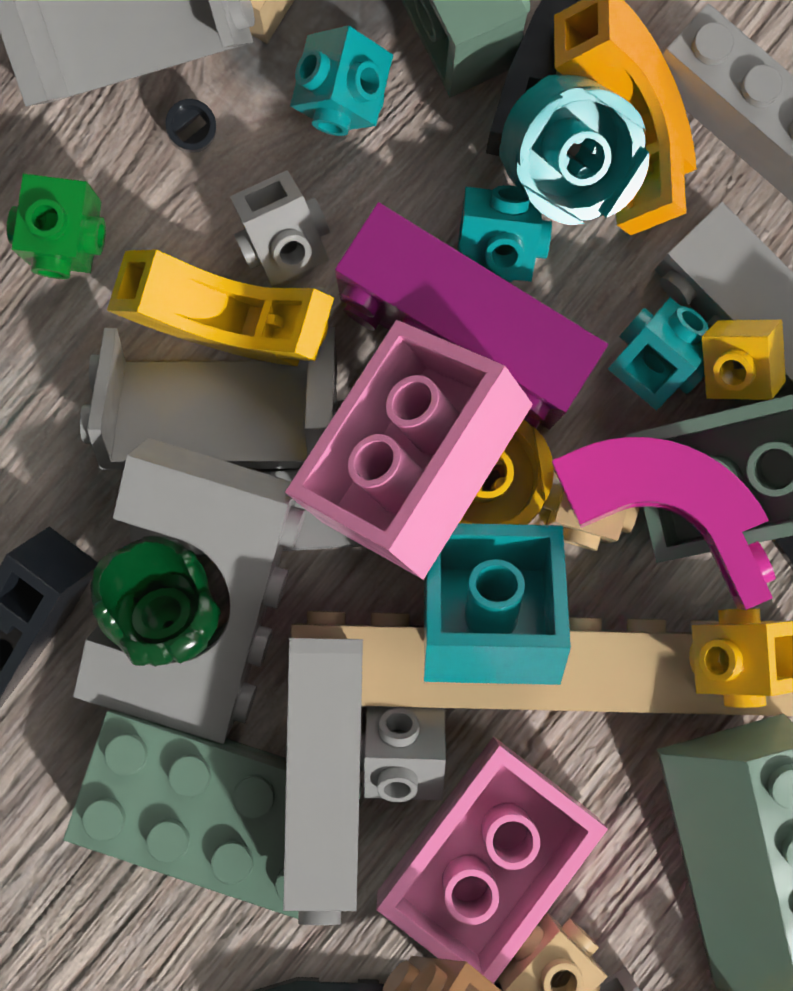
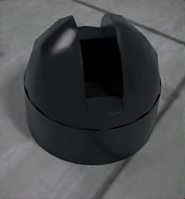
M184 99L175 103L167 113L166 132L171 143L179 150L187 153H197L205 150L213 142L216 134V120L212 110L205 103L196 99ZM201 116L206 124L183 142L177 134Z

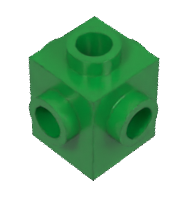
M23 174L18 206L11 207L7 218V238L9 243L12 244L11 249L31 266V272L40 276L54 279H69L71 271L91 273L94 255H101L105 245L106 225L104 218L100 217L102 201L87 181Z

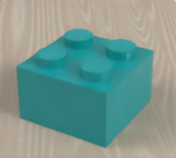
M458 523L424 578V682L560 685L571 649L563 526Z

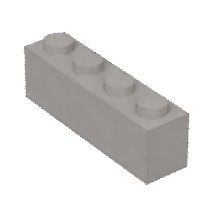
M708 3L667 47L663 54L680 92L685 110L793 203V75Z
M721 202L667 253L654 270L662 277L660 284L667 295L681 306L686 307L690 305L704 318L709 328L717 320L782 319L786 382L775 396L784 397L792 395L793 272Z

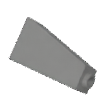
M289 638L283 911H299L298 924L339 925L341 924V911H357L363 639Z

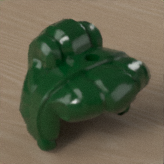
M144 536L114 552L108 553L98 562L94 569L90 585L93 604L92 613L102 632L123 650L133 665L145 666L150 664L156 667L168 665L173 660L181 664L194 658L207 648L208 641L217 629L221 612L209 591L205 570L193 551L186 549L177 540L169 537Z

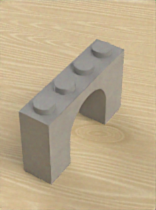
M146 438L126 456L113 519L180 539L203 551L216 564L226 581L230 595L229 620L215 630L208 641L207 648L194 658L181 664L173 660L168 665L156 667L150 664L145 666L133 665L123 650L108 639L98 625L85 641L73 697L224 744L235 721L246 723L257 691L256 685L247 683L251 666H262L273 629L262 626L267 607L278 608L288 578L289 570L278 567L284 546L292 549L295 547L305 516V509L295 507L296 501L285 493L292 481L151 438Z

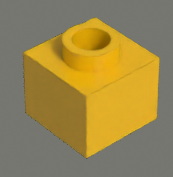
M782 319L717 320L702 336L707 399L772 400L786 382ZM733 360L740 362L745 369H734Z

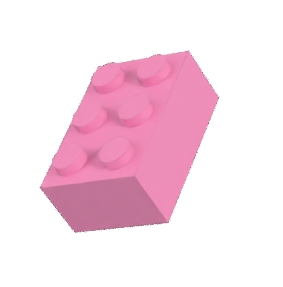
M396 320L285 493L325 525L417 577L424 579L533 404L505 365Z
M493 736L378 889L376 910L437 958L467 961L494 984L608 828L594 813Z

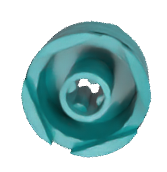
M548 75L525 92L515 103L506 119L499 147L500 159L513 184L542 214L554 221L568 225L585 224L583 221L592 220L602 215L607 218L619 212L636 195L649 167V151L646 150L644 133L646 128L639 112L626 99L594 80L577 75ZM573 143L581 145L579 152L575 156L567 153Z

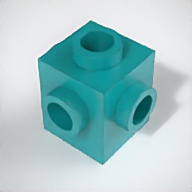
M349 25L307 35L303 55L295 71L296 83L290 107L313 119L312 126L330 135L345 136L349 130L376 126L384 103V92L393 54Z
M502 185L495 187L493 190L465 187L457 251L507 282L514 280L532 282L536 258L547 259L552 221L542 220V213L516 186Z
M671 297L655 315L644 307L620 334L619 337L628 345L609 366L608 370L657 411L678 388L687 395L705 376L702 336L709 327L699 313L689 307L680 306Z

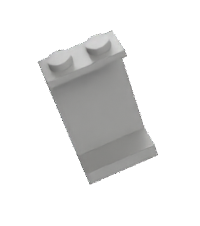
M0 0V34L26 107L59 101L253 43L249 27L254 26L255 17L250 0Z
M328 327L327 335L319 347L316 360L299 361L298 366L265 361L126 362L117 328H104L100 354H92L89 361V382L93 396L91 404H83L80 412L82 441L85 444H92L100 470H124L126 456L146 438L249 469H300L336 414L338 368L335 327Z

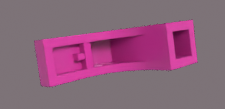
M650 437L615 438L596 442L552 460L554 471L580 528L617 512L634 507H656L671 511L690 522L703 536L737 609L747 610L773 599L766 584L776 580L769 558L758 541L748 545L742 533L769 521L760 503L745 484L718 461L689 446Z

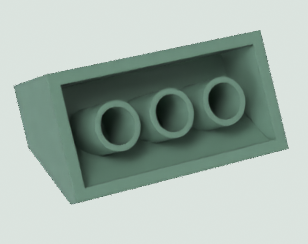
M780 714L657 749L713 984L716 989L724 991H793V722L785 714Z

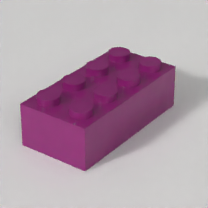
M379 202L335 268L340 300L346 303L343 311L351 319L367 329L375 331L380 324L390 330L395 321L399 320L505 365L533 404L524 420L536 429L541 424L550 430L562 418L609 345Z

